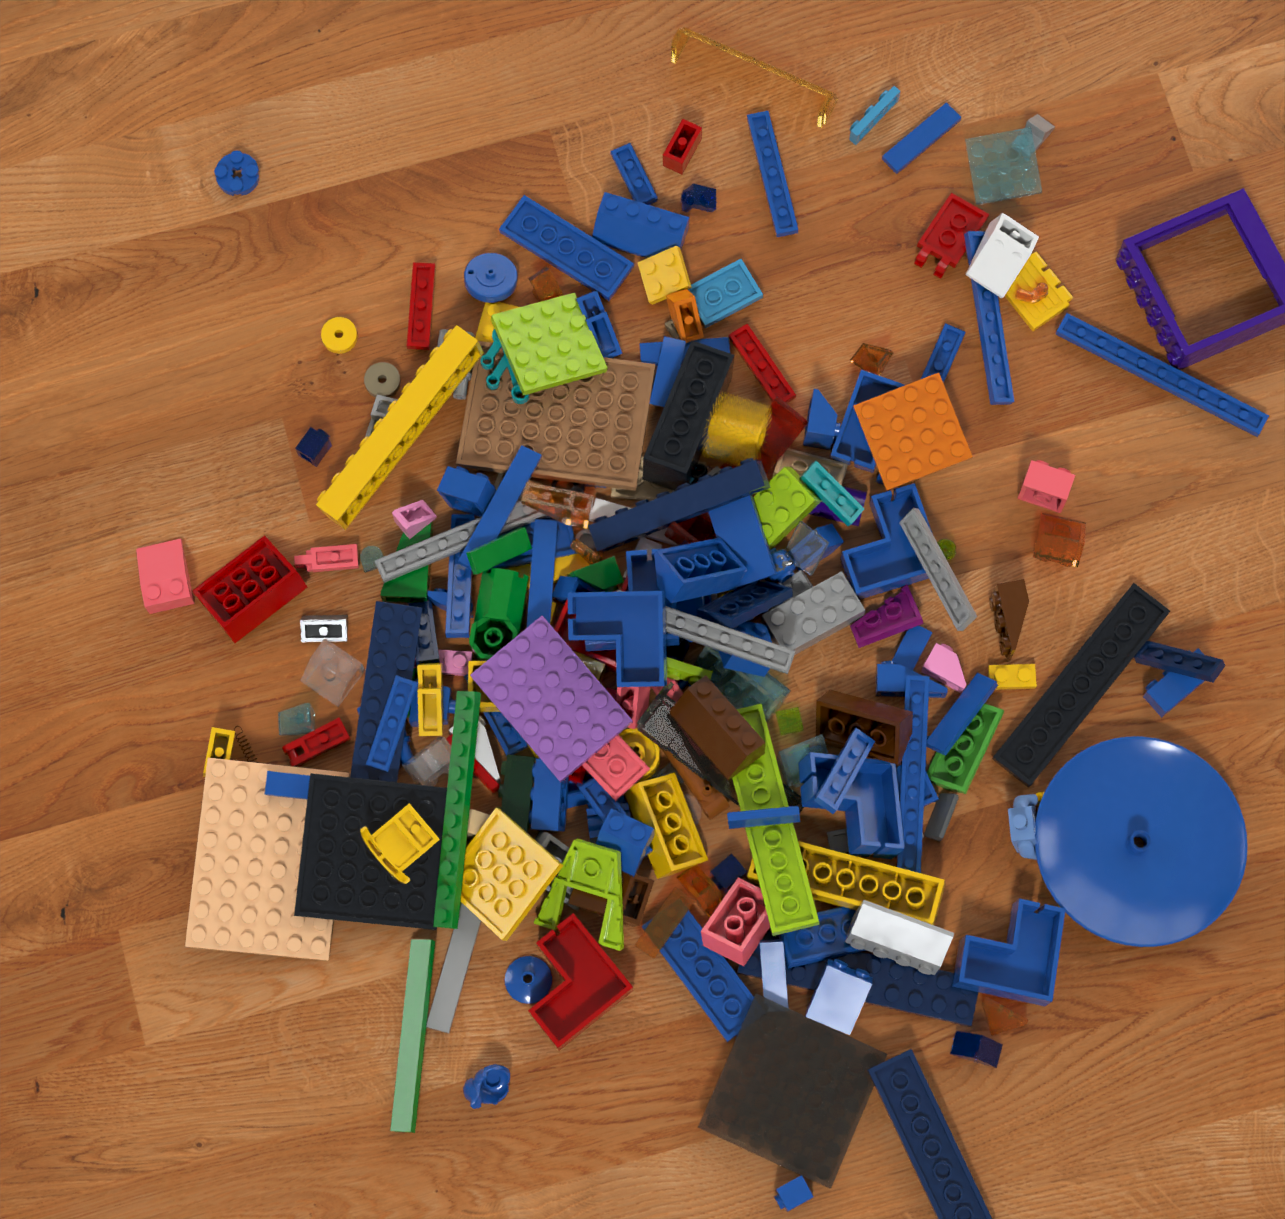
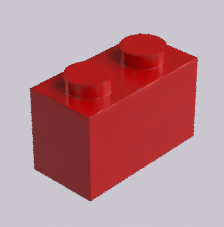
M685 119L681 120L663 153L664 167L683 175L702 140V127Z

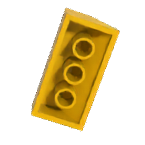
M675 773L639 782L625 793L634 819L654 828L655 835L650 844L653 851L648 854L657 879L679 873L708 861Z

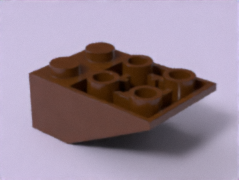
M1024 579L997 584L994 592H992V598H989L991 611H995L997 620H994L995 630L997 634L1000 633L1002 642H999L1000 652L1002 656L1005 655L1007 662L1011 660L1016 650L1029 604Z
M621 871L623 923L632 927L640 926L654 880L635 874L633 877ZM573 888L568 904L604 916L608 899Z

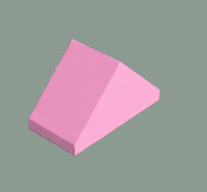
M423 500L395 509L392 512L395 523L409 539L437 517Z

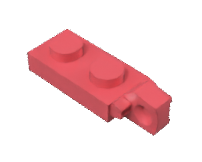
M357 544L311 548V550L306 551V555L294 556L295 567L307 568V572L359 568Z

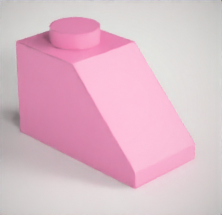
M936 643L921 672L962 694L966 687V682L957 654L953 652L954 650L950 646Z

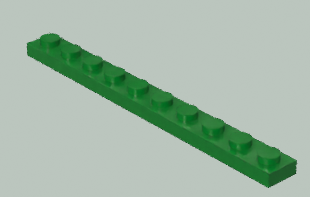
M457 691L433 927L458 929L481 693L475 691Z

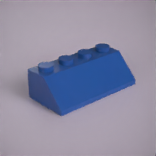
M604 192L597 212L592 237L605 246L649 258L674 246H678L682 250L689 229V217Z
M721 538L656 550L654 553L657 586L661 591H665V597L671 603L734 590L748 570Z

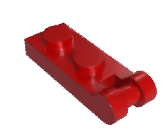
M339 717L282 747L285 755L289 756L291 767H300L307 761L351 738ZM302 747L305 753L298 755L296 750Z

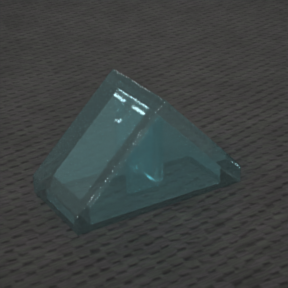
M304 703L278 712L279 735L308 734L315 730V712L312 705Z

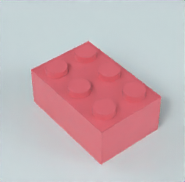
M737 878L701 930L703 946L744 966L759 945L760 940L763 939L770 929L761 889L743 879Z

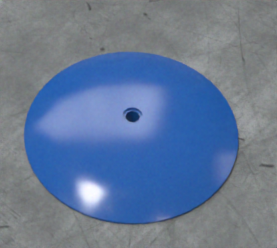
M1143 736L1121 737L1100 742L1083 750L1069 760L1051 780L1043 794L1035 820L1037 835L1035 853L1041 876L1054 900L1061 908H1066L1065 913L1080 926L1101 938L1118 944L1135 947H1157L1180 942L1196 935L1212 924L1226 910L1239 889L1244 875L1248 848L1247 832L1240 806L1233 792L1219 773L1205 760L1190 750L1169 741ZM1135 837L1143 840V848H1139L1134 844Z

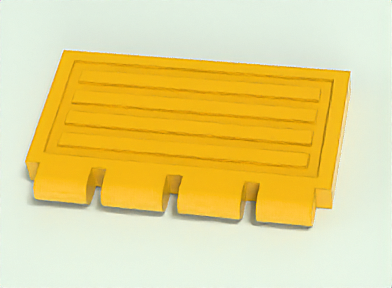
M1037 251L1030 255L1005 294L1006 299L1032 331H1035L1066 310L1070 305L1068 302L1073 299V296L1064 285L1058 289L1056 288L1061 281L1050 268L1043 272L1048 265Z

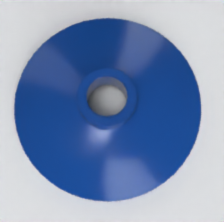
M520 957L513 961L506 971L505 987L509 995L520 1003L532 1004L539 1002L551 989V971L547 964L537 957ZM525 975L532 976L530 983L524 982L523 978Z

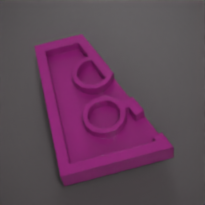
M908 585L901 588L902 592L892 598L890 596L884 601L885 604L876 611L871 610L850 625L858 648L924 624Z

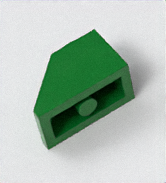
M614 556L567 574V577H577L599 592L603 590L605 592L618 590L617 585L624 582Z

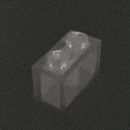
M438 737L402 766L416 785L434 786L439 781L438 777L440 775L449 773L451 745L445 737Z

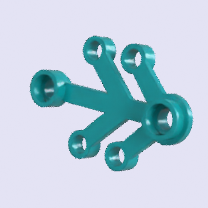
M495 329L492 332L494 342L488 352L480 359L481 366L485 370L493 368L494 357L502 347ZM503 350L504 355L493 373L486 378L487 387L492 390L497 389L500 386V378L508 367L513 384L511 390L512 400L517 404H524L529 400L530 394L525 395L524 398H517V395L522 394ZM485 360L491 361L490 364H484L483 362ZM495 379L497 383L490 384L489 381Z

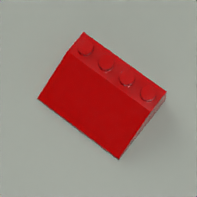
M264 535L192 590V592L229 638L236 643L308 587L297 570Z

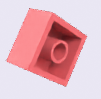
M1031 460L1017 499L1061 513L1075 475L1065 468L1056 469L1050 467L1044 461Z

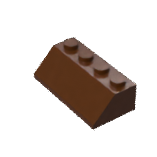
M706 675L687 688L669 711L673 719L728 781L765 754L766 742Z
M829 690L816 700V742L843 749L850 734L857 728L875 741L867 755L868 757L897 765L901 763L912 735V711L834 690Z

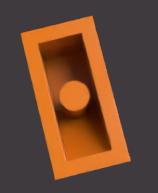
M687 288L666 295L670 316L680 339L688 343L691 340L703 338L704 335L695 296Z

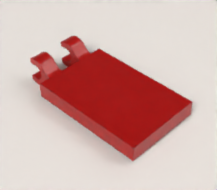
M951 193L919 240L917 247L921 250L916 256L914 264L922 268L931 254L940 260L933 275L941 279L948 266L956 268L966 253L964 234L968 231H980L990 214Z

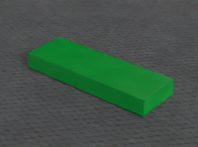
M520 527L466 554L473 574H480L531 550L532 546L526 528Z

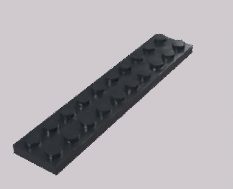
M1133 583L992 759L1029 788L1167 617L1170 610Z

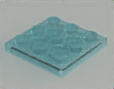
M1031 127L965 139L976 205L1042 193Z

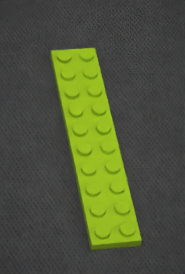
M762 704L736 709L766 742L765 754L732 778L740 811L789 807ZM794 824L745 827L772 935L775 936L820 925Z

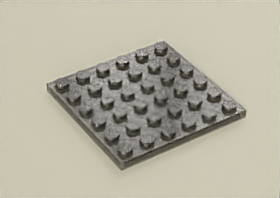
M755 994L697 1128L831 1189L874 1087L867 1070L884 1062L887 1054Z

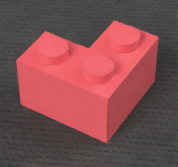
M617 687V690L606 688L609 694L633 720V723L628 728L636 729L647 721L650 687Z

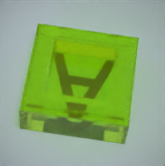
M798 707L775 712L780 735L803 731Z

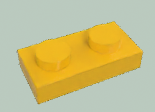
M1035 664L988 666V678L995 680L998 684L995 690L1035 689L1037 687Z

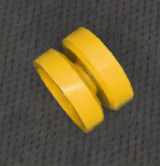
M640 728L623 730L618 735L650 768L637 783L650 780L656 774L660 762V749L656 739L649 732Z

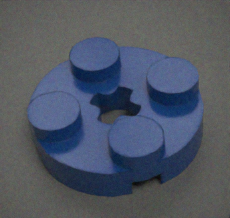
M236 150L224 156L214 170L220 189L228 195H247L259 183L260 173L256 161L250 155ZM241 170L242 177L236 176L233 178V172Z

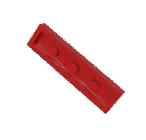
M413 262L407 349L430 350L436 272L435 263Z
M748 324L728 335L729 340L776 409L796 398L795 392Z

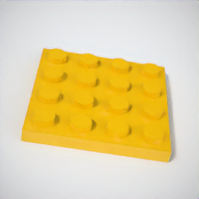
M495 808L466 847L460 902L501 940L507 941L564 865L501 809Z

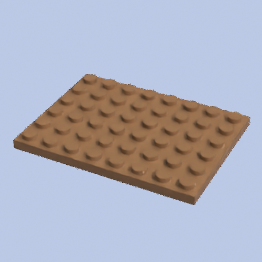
M479 341L484 352L483 355L488 352L493 343ZM502 347L494 357L492 369H483L480 359L473 366L456 467L506 474L518 450L523 445L542 455L531 477L637 490L655 364L603 357L608 367L606 373L530 393L529 400L524 404H517L512 400L511 390L513 384L508 367L501 376L500 386L497 389L492 390L487 387L486 378L493 373L504 355ZM485 360L483 363L490 364L491 361ZM492 379L489 381V383L496 384L497 381L495 379ZM518 394V395H517V398H524V397H525V395H523V394Z

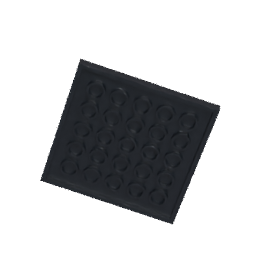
M310 773L294 916L437 930V927H433L447 788ZM410 803L440 840L402 871L410 878V881L404 884L395 879L375 858L363 841L360 830L366 826L372 835Z

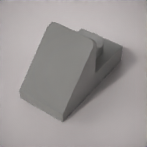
M1037 114L1028 119L1024 130L1013 141L1011 148L1029 160L1055 129V126Z

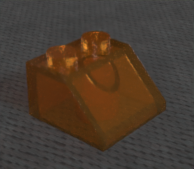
M1041 513L1033 557L1043 562L1052 561L1060 563L1065 567H1078L1085 544L1086 522Z

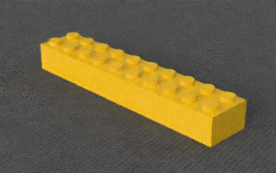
M456 325L454 329L448 330L443 338L444 342L440 347H435L431 352L430 360L426 365L423 364L419 367L412 383L409 382L404 386L401 397L390 404L387 410L388 413L383 419L380 418L376 422L372 434L369 437L366 436L361 441L358 452L355 455L352 454L347 459L346 467L341 473L338 472L333 477L332 485L327 491L324 490L319 495L316 506L324 515L344 530L353 522L484 354L479 341Z

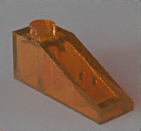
M526 482L521 503L563 524L588 529L594 495Z

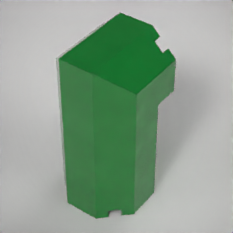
M491 568V573H488V570L482 572L475 618L471 626L469 638L470 647L479 661L489 660L521 633L529 586L528 575L524 574L523 578L518 577L519 572L500 568Z

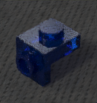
M692 184L683 190L681 194L682 211L688 212L692 208L707 212L715 211L716 189Z

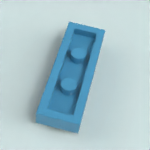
M893 86L889 91L885 90L880 95L879 102L875 106L871 105L865 111L864 117L852 124L849 140L853 144L857 145L899 101L900 90Z

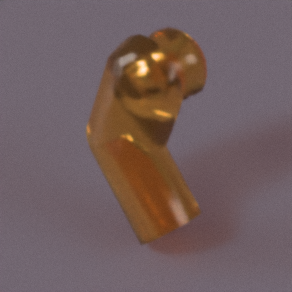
M1042 282L1038 283L1037 287L1031 291L1018 288L1015 299L1035 304L1046 298L1049 287L1046 283Z
M579 539L573 540L570 548L577 552L589 565L603 560L600 552H594Z

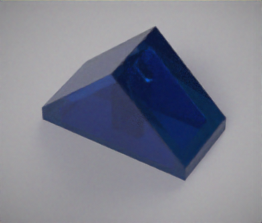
M956 1031L950 1055L997 1068L1003 1044L983 1035Z

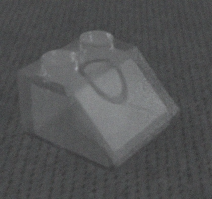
M325 638L311 656L300 681L339 707L364 673L365 668L361 662Z

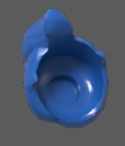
M492 1064L480 1069L474 1078L466 1080L463 1086V1094L473 1109H479L482 1103L497 1105L506 1097L509 1092V1069L502 1065Z

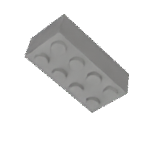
M841 571L763 614L761 623L767 626L774 644L794 650L796 655L856 622L864 616L865 609Z

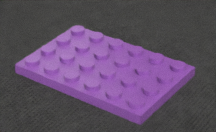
M543 616L539 617L470 674L471 678L560 783L633 723V720Z

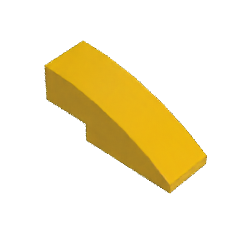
M442 663L418 664L419 736H442Z

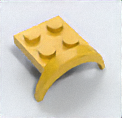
M410 803L372 835L366 826L360 830L363 841L375 858L395 879L404 884H407L410 878L402 871L440 840Z

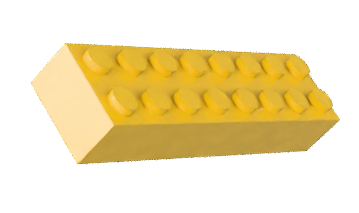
M798 841L813 899L856 911L862 901L866 900L935 925L945 888L944 879ZM752 858L747 877L749 882L759 884Z

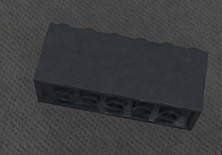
M691 340L644 455L643 480L677 491L678 486L690 483L704 449L703 446H705L704 444H706L705 442L708 438L707 431L709 421L712 418L711 415L713 416V406L714 413L715 408L718 412V400L723 402L721 396L725 397L724 393L726 394L731 382L734 365L733 354Z

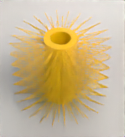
M727 396L728 399H724L723 404L721 400L720 402L718 400V412L715 408L714 413L713 406V416L711 415L712 418L709 421L707 431L709 436L706 442L709 448H712L713 445L715 453L717 447L719 453L722 448L724 459H726V452L729 458L730 456L732 458L731 453H734L735 457L737 455L738 460L742 461L743 457L745 460L747 457L748 459L753 458L752 456L756 460V454L758 460L757 450L760 451L767 431L765 426L768 420L765 417L764 411L762 416L760 411H757L756 414L755 409L752 414L751 409L750 411L748 409L747 412L745 406L743 412L742 401L736 398L737 401L735 403L733 401L732 404L733 399L730 396ZM738 400H739V404H740L739 410H738V407H737V404H736V402L738 403Z

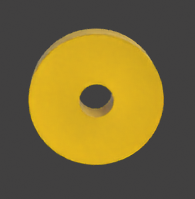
M332 318L324 324L321 330L323 344L330 352L336 354L346 353L356 345L358 339L355 325L347 318ZM338 333L343 334L341 338L335 337Z

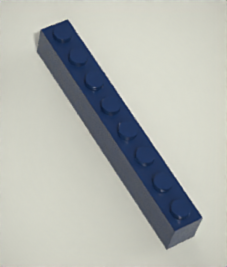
M753 458L740 462L741 466L732 468V466L719 470L720 474L713 477L711 475L700 477L698 479L699 482L690 485V483L682 484L677 487L675 492L669 493V491L657 494V499L652 501L645 499L635 503L636 507L629 510L627 507L615 511L614 516L609 518L601 516L594 519L595 523L588 525L596 550L603 553L771 488L762 462Z

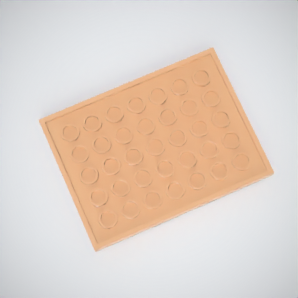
M208 758L185 947L328 961L333 920L294 916L307 800L264 795L267 771L309 776L310 773L341 777H349V773Z

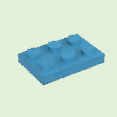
M742 259L691 285L692 288L688 289L695 296L700 321L704 328L763 298V293Z

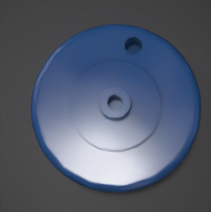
M484 253L478 255L465 268V287L469 294L479 301L487 303L503 301L511 296L517 287V269L510 259L501 254Z

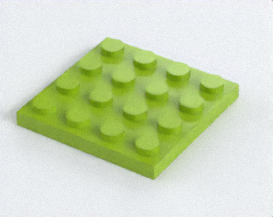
M575 293L491 316L492 324L523 395L607 372L608 367L592 331L587 326L586 317L578 306Z

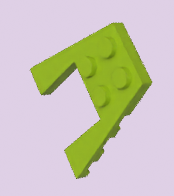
M577 838L573 840L562 863L564 866L551 885L552 888L548 897L545 898L541 906L542 909L534 920V924L557 930L556 926L560 924L567 886L608 899L598 944L621 951L624 949L621 852Z

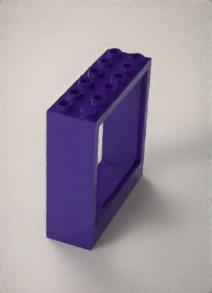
M1244 188L1123 240L1116 257V263L1119 269L1123 270L1126 274V282L1129 288L1134 289L1139 307L1144 308L1150 327H1154L1160 346H1164L1170 365H1174L1176 369L1182 370L1285 325V262ZM1228 214L1260 274L1270 287L1279 307L1192 345H1188L1174 319V313L1140 251Z

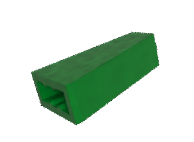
M433 522L411 539L403 532L396 551L433 537ZM431 564L385 582L380 594L382 601L395 603L429 601L427 594L430 586Z

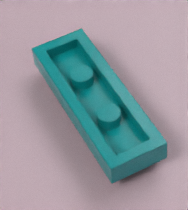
M817 461L813 462L799 478L847 526H850L864 510Z

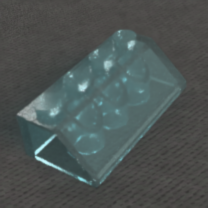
M707 646L704 647L694 663V666L712 671L711 682L735 709L762 704L767 723L791 692V690L768 672L765 677L724 668L719 650Z

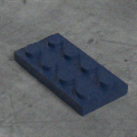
M762 579L736 588L696 609L697 617L735 629L738 625L752 620L755 616L767 612L770 608L782 604L785 600L793 597V590L791 587Z

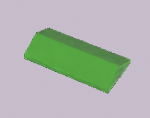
M984 704L947 755L936 752L927 771L931 783L951 792L967 793L1003 716V709Z

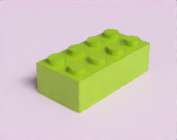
M784 467L769 481L771 488L758 492L753 497L770 550L822 502L799 479V474L792 467Z

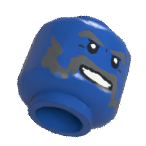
M776 548L770 550L777 574L769 577V579L773 582L783 583L794 575L793 571L796 565L786 550H776Z

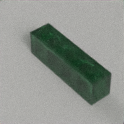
M507 755V760L502 761L501 775H505L504 784L499 785L498 798H502L501 807L497 808L501 809L528 833L529 813L532 804L530 793L534 786L532 767L536 763V759L529 756Z

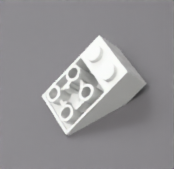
M1000 214L989 223L965 275L995 295L1003 298L1030 257L1039 236L1006 214Z

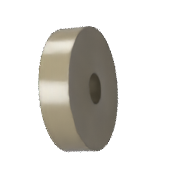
M379 362L368 368L364 376V383L367 391L376 398L377 395L390 398L398 392L401 379L398 370L392 364ZM385 378L386 382L379 383V379Z

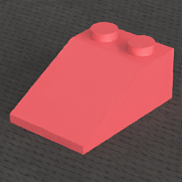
M181 539L136 549L140 586L144 606L149 614L195 604Z

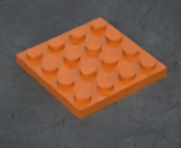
M939 372L853 406L886 491L973 458Z

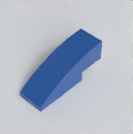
M592 291L577 297L578 306L586 317L587 326L592 331L602 356L613 358L623 354L598 292Z
M664 336L649 404L665 406L681 367L686 341Z

